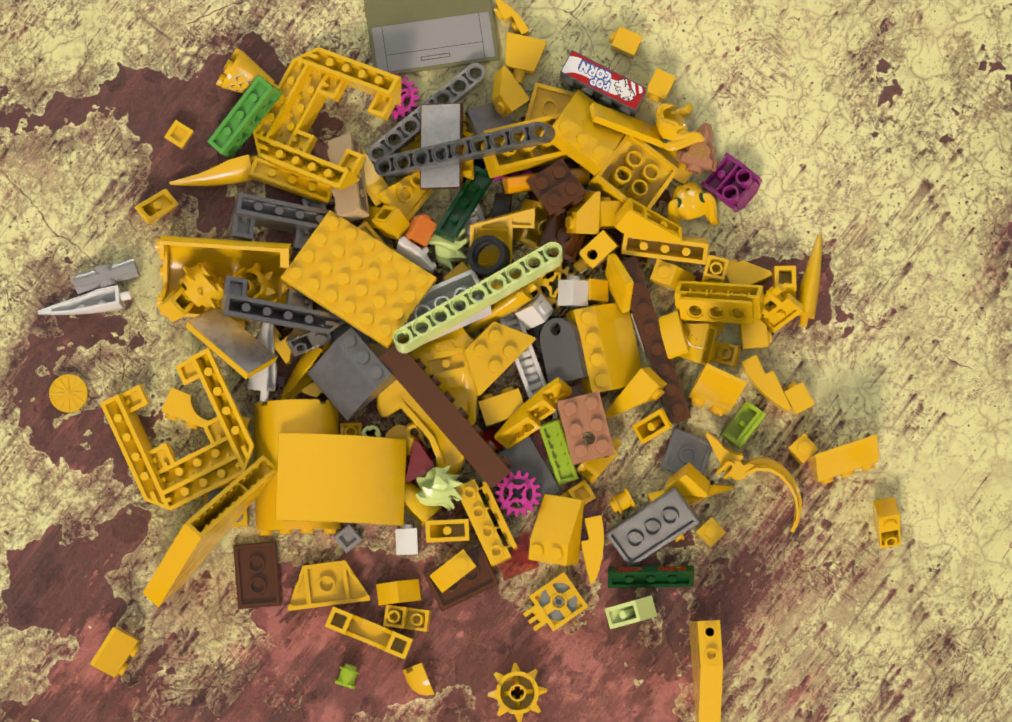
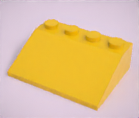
M617 303L575 309L567 313V318L578 328L589 376L581 378L584 394L597 391L601 394L625 389L642 368L630 311L622 313Z

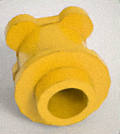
M624 488L623 492L615 496L610 495L612 500L609 501V504L614 513L618 511L619 514H622L623 510L636 506L627 488Z

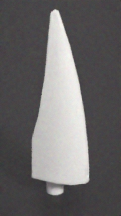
M118 285L100 288L38 310V314L79 315L125 309V300L132 299L131 291L122 292Z
M263 322L257 340L275 355L274 324ZM276 362L248 379L247 389L259 390L260 401L267 402L269 391H275Z

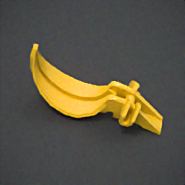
M705 430L706 437L720 462L716 473L719 474L723 470L726 471L723 479L726 480L730 476L736 481H741L747 475L756 471H768L779 476L788 485L794 501V518L790 531L794 532L802 513V498L799 487L791 473L783 464L769 457H755L741 461L743 459L742 452L728 449L715 435Z

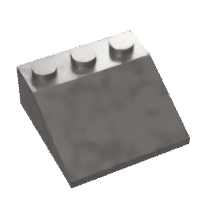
M352 327L330 346L307 373L347 421L397 380Z

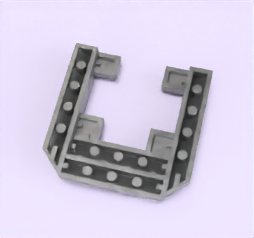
M239 192L230 220L232 221L230 238L252 241L255 225L294 233L292 250L300 251L330 210ZM228 275L225 277L223 297L220 301L223 315L327 335L346 322L294 288L287 290L286 304L246 297L248 279Z

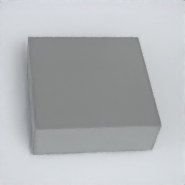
M350 523L333 536L346 554L363 541Z

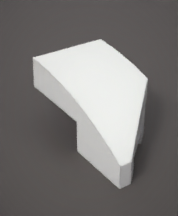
M405 236L398 240L397 253L423 269L433 271L436 268L435 262H432L427 255L429 252L427 246L420 249V247Z

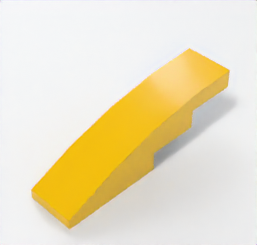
M559 377L552 380L527 400L494 435V439L509 449L540 429V421L557 411V401H561L572 394L571 387Z

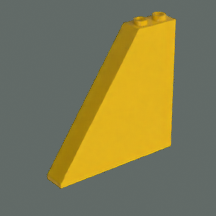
M264 455L261 456L185 522L143 591V594L159 607L182 587L277 473V467Z
M720 620L690 621L689 633L695 722H721L723 656Z

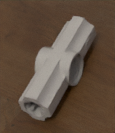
M131 259L114 265H101L94 268L93 271L73 276V283L79 295L96 289L115 286L120 282L140 276L135 259Z

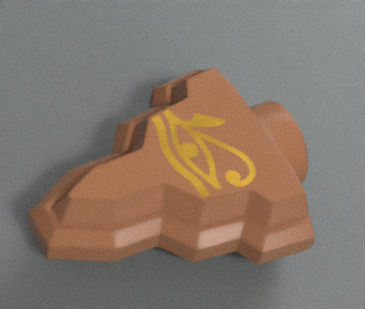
M703 123L696 132L704 136V142H697L684 149H680L675 158L676 161L686 165L685 170L687 172L702 175L703 170L716 172L718 162L715 158L716 149L712 145L711 124Z

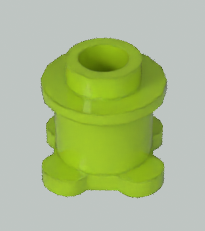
M345 663L344 667H339L341 671L338 680L336 679L334 683L355 689L354 683L360 672L356 671V666Z

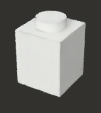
M567 276V280H558V306L588 307L589 281L580 280V276Z
M542 294L533 297L532 301L518 309L515 313L527 330L546 322L554 311Z
M404 524L400 526V529H395L396 555H418V529L413 528V524Z

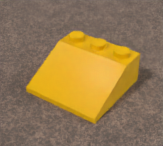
M578 89L553 123L552 127L555 130V136L550 143L595 176L612 155L624 133L592 122L589 107L595 101Z
M625 135L603 168L595 176L593 175L588 185L596 191H601L603 197H611V201H620L624 204L630 197L651 209L679 169L645 141Z
M875 434L811 456L808 462L815 482L821 481L822 485L833 482V477L842 475V478L854 475L853 470L862 468V471L875 468L874 463L879 462L877 435Z

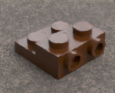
M563 158L526 181L549 218L553 215L555 217L562 215L566 212L565 207L570 204L576 206L584 200L583 196L586 194L579 180L572 174Z

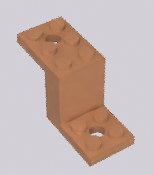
M578 379L576 385L570 386L572 394L556 403L560 425L564 429L573 465L615 455L600 393L597 391L584 394L582 380ZM587 432L592 433L595 437V441L591 445L585 444L582 440V436Z

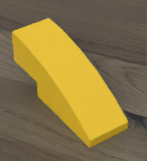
M757 355L739 363L746 377L764 398L784 412L792 409L774 371L765 374Z
M602 515L584 518L588 540L580 541L590 584L596 581L603 557L604 528Z

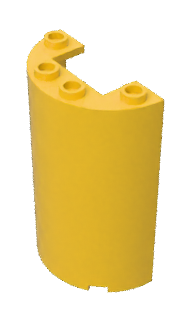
M162 235L156 239V251H159V260H163V265H160L159 271L160 278H163V289L161 294L157 295V307L179 284V279L186 274L182 267L183 265L189 268L205 261L213 267V273L218 278L222 277L224 280L227 275L233 276L241 268L249 269L255 263H260L262 273L273 272L271 279L274 281L276 292L278 293L276 303L286 304L287 290L292 287L283 282L281 276L293 261L292 244ZM195 304L184 317H197L206 312L203 309L204 306L198 307ZM160 310V315L166 316V315ZM230 316L234 320L253 321Z
M320 399L272 400L264 404L263 402H256L253 404L255 462L264 455L277 467L279 433L339 435V411L330 400L321 402ZM277 473L255 498L256 532H260V536H271L272 531L278 530L279 534H292V530H301V534H313L314 529L324 530V534H336L337 529H342L341 523L275 520Z

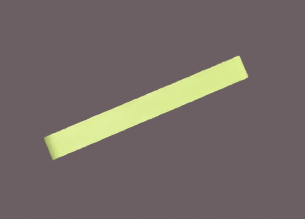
M549 242L400 327L393 334L396 349L401 353L411 352L557 268L563 262L561 245L556 242ZM551 252L558 253L556 257L548 256ZM532 263L540 264L537 268L530 267ZM518 273L521 274V277L513 279L511 275ZM495 284L502 285V288L498 290H495L492 287ZM476 295L484 296L481 300L473 299ZM459 305L465 306V309L462 311L455 310ZM440 316L446 317V320L443 322L436 321ZM420 327L428 328L427 331L423 333L417 331ZM401 338L409 339L407 343H399Z

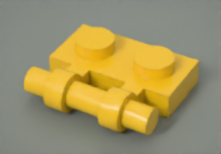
M781 284L770 287L764 295V309L760 319L773 333L804 310V305L790 293L784 297L780 295L784 291V287ZM770 301L775 303L771 307L767 305Z

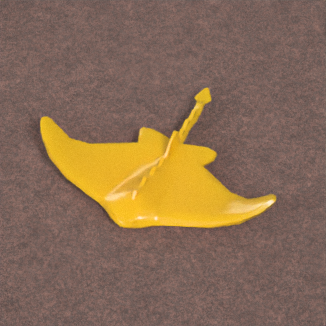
M462 327L419 346L410 354L416 360L420 358L427 366L425 371L429 376L434 374L441 382L439 387L443 392L447 390L455 398L453 403L458 409L462 407L469 414L467 419L473 425L476 423L478 396L475 393V384L473 378L470 377L468 363L465 361L462 351L474 339ZM401 338L399 341L407 343L409 339ZM377 343L367 344L378 358L389 349ZM394 381L377 396V409L381 417L386 418L402 409L429 440L436 457V467L443 468L450 465L447 473L457 474L465 457L399 381ZM315 382L301 389L302 393L314 398L323 393Z

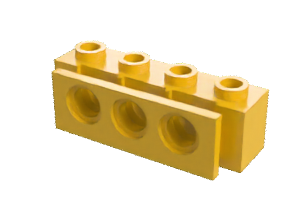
M678 280L675 290L676 311L680 313L681 320L753 324V319H761L764 309L763 285Z
M473 479L455 489L462 498L461 502L491 566L495 567L512 559L509 548L513 547L516 550L518 547L489 485L484 481L482 482L484 486L479 488L476 480ZM482 490L487 498L490 507L486 508L482 500V497L479 493ZM490 510H492L498 522V527H495L489 515ZM501 529L508 546L504 547V544L497 532L498 530Z

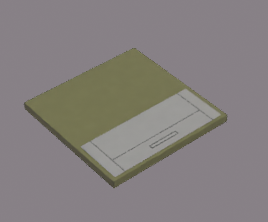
M364 0L372 63L375 68L394 75L465 66L472 63L500 61L491 0Z

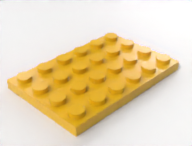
M331 210L294 258L289 268L281 276L283 282L386 348H389L394 341V332L407 323L437 281L435 276L344 218L338 217Z

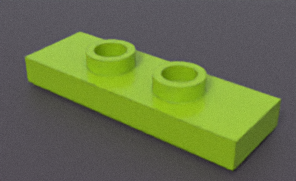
M556 418L541 423L539 430L558 486L579 479L575 466L572 464L559 419Z

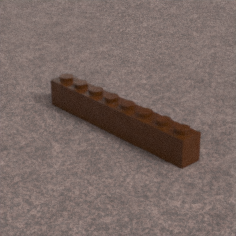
M636 256L622 260L621 263L634 281L630 312L633 315L643 344L649 367L667 383L663 389L664 394L660 397L664 411L672 425L689 420L691 415L672 359H669L667 356L660 325Z
M395 344L379 357V360L492 489L512 472L509 468L512 464L505 456L500 457L495 452L498 449L490 439L486 441L482 437L484 433L476 423L472 425L467 419L469 414L462 407L459 409L453 403L455 398L448 390L443 392L439 387L441 382L434 374L429 376L425 371L427 366L420 358L416 360L410 354L413 350L408 353H401L396 349Z

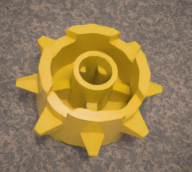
M207 261L204 263L199 262L194 267L190 266L189 268L183 265L182 267L186 274L179 279V283L181 285L185 284L187 289L184 292L198 307L203 305L204 311L212 307L215 309L216 306L222 309L220 300L223 297L225 280L222 277L218 278L213 273L214 269Z
M255 263L249 269L241 268L233 274V277L248 279L246 297L271 302L277 301L278 293L276 292L275 283L271 279L273 272L262 273L260 263Z
M513 663L511 672L506 675L495 672L494 676L498 681L497 689L489 692L488 697L497 699L500 705L497 713L498 716L509 712L515 715L518 722H522L524 713L530 710L537 713L541 712L536 702L538 701V696L546 693L547 689L537 686L535 677L538 671L536 669L525 673L520 671L517 663ZM516 686H519L520 690L523 689L524 694H521L519 699H516L515 695H511V691H514Z

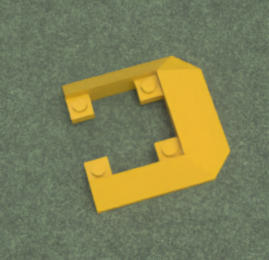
M320 47L292 59L278 85V88L284 93L253 132L258 156L261 159L339 190L360 181L357 176L367 159L363 154L347 148L338 165L310 155L318 138L308 132L326 99L339 102L347 86L375 96L367 112L370 115L387 121L395 105L401 106L402 78Z
M210 348L202 350L191 356L190 359L175 366L183 385H188L198 379L201 380L217 417L202 424L211 444L177 461L169 442L153 449L136 412L151 404L142 384L100 403L143 499L171 511L240 476L248 468L255 446Z

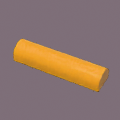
M584 167L569 168L581 185L588 184L590 180L588 170ZM538 173L503 177L502 184L505 194L531 191L526 181Z

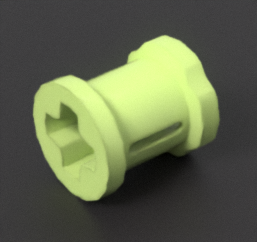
M374 425L366 426L362 430V436H367L366 433L368 431L372 432L375 430V435L381 437V432Z

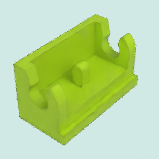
M746 401L722 432L721 436L740 449L766 416V413Z

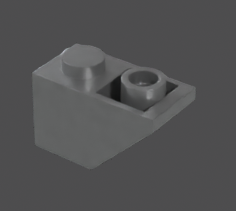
M294 328L287 337L286 343L294 357L334 339L332 332L327 335Z

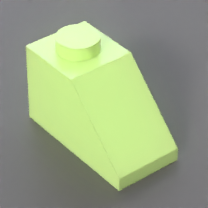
M652 595L605 608L610 629L657 617Z

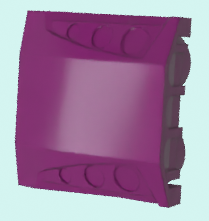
M726 152L725 158L717 166L716 172L713 171L705 182L702 181L700 185L736 213L744 209L756 195L762 179L742 162Z

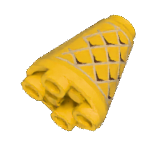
M237 47L230 57L232 61L228 59L223 68L225 75L221 74L216 82V85L223 89L244 94L257 76L260 75L271 85L278 88V85L274 83L275 81L244 51Z

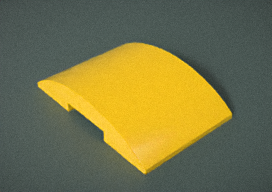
M279 433L275 520L403 526L407 440L355 435Z

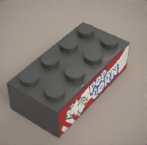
M571 50L560 71L559 81L562 82L561 85L570 90L573 88L579 89L591 99L594 98L600 101L599 104L608 108L612 107L618 112L634 118L647 93V88Z

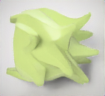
M465 228L462 229L454 243L435 235V231H433L432 238L429 239L430 242H427L428 245H431L428 250L429 253H436L440 265L447 266L452 270L451 262L463 261L467 263L466 256L463 253L469 249V246L465 245L470 241V236L461 237L466 230Z
M450 465L443 468L434 467L427 472L425 478H416L421 490L415 496L420 503L426 506H444L448 511H451V508H455L451 499L458 502L462 500L460 494L455 489V487L463 485L462 482L456 481L460 474L453 475L447 473Z

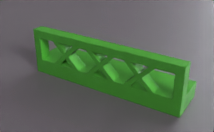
M258 75L207 142L220 154L233 159L284 92Z

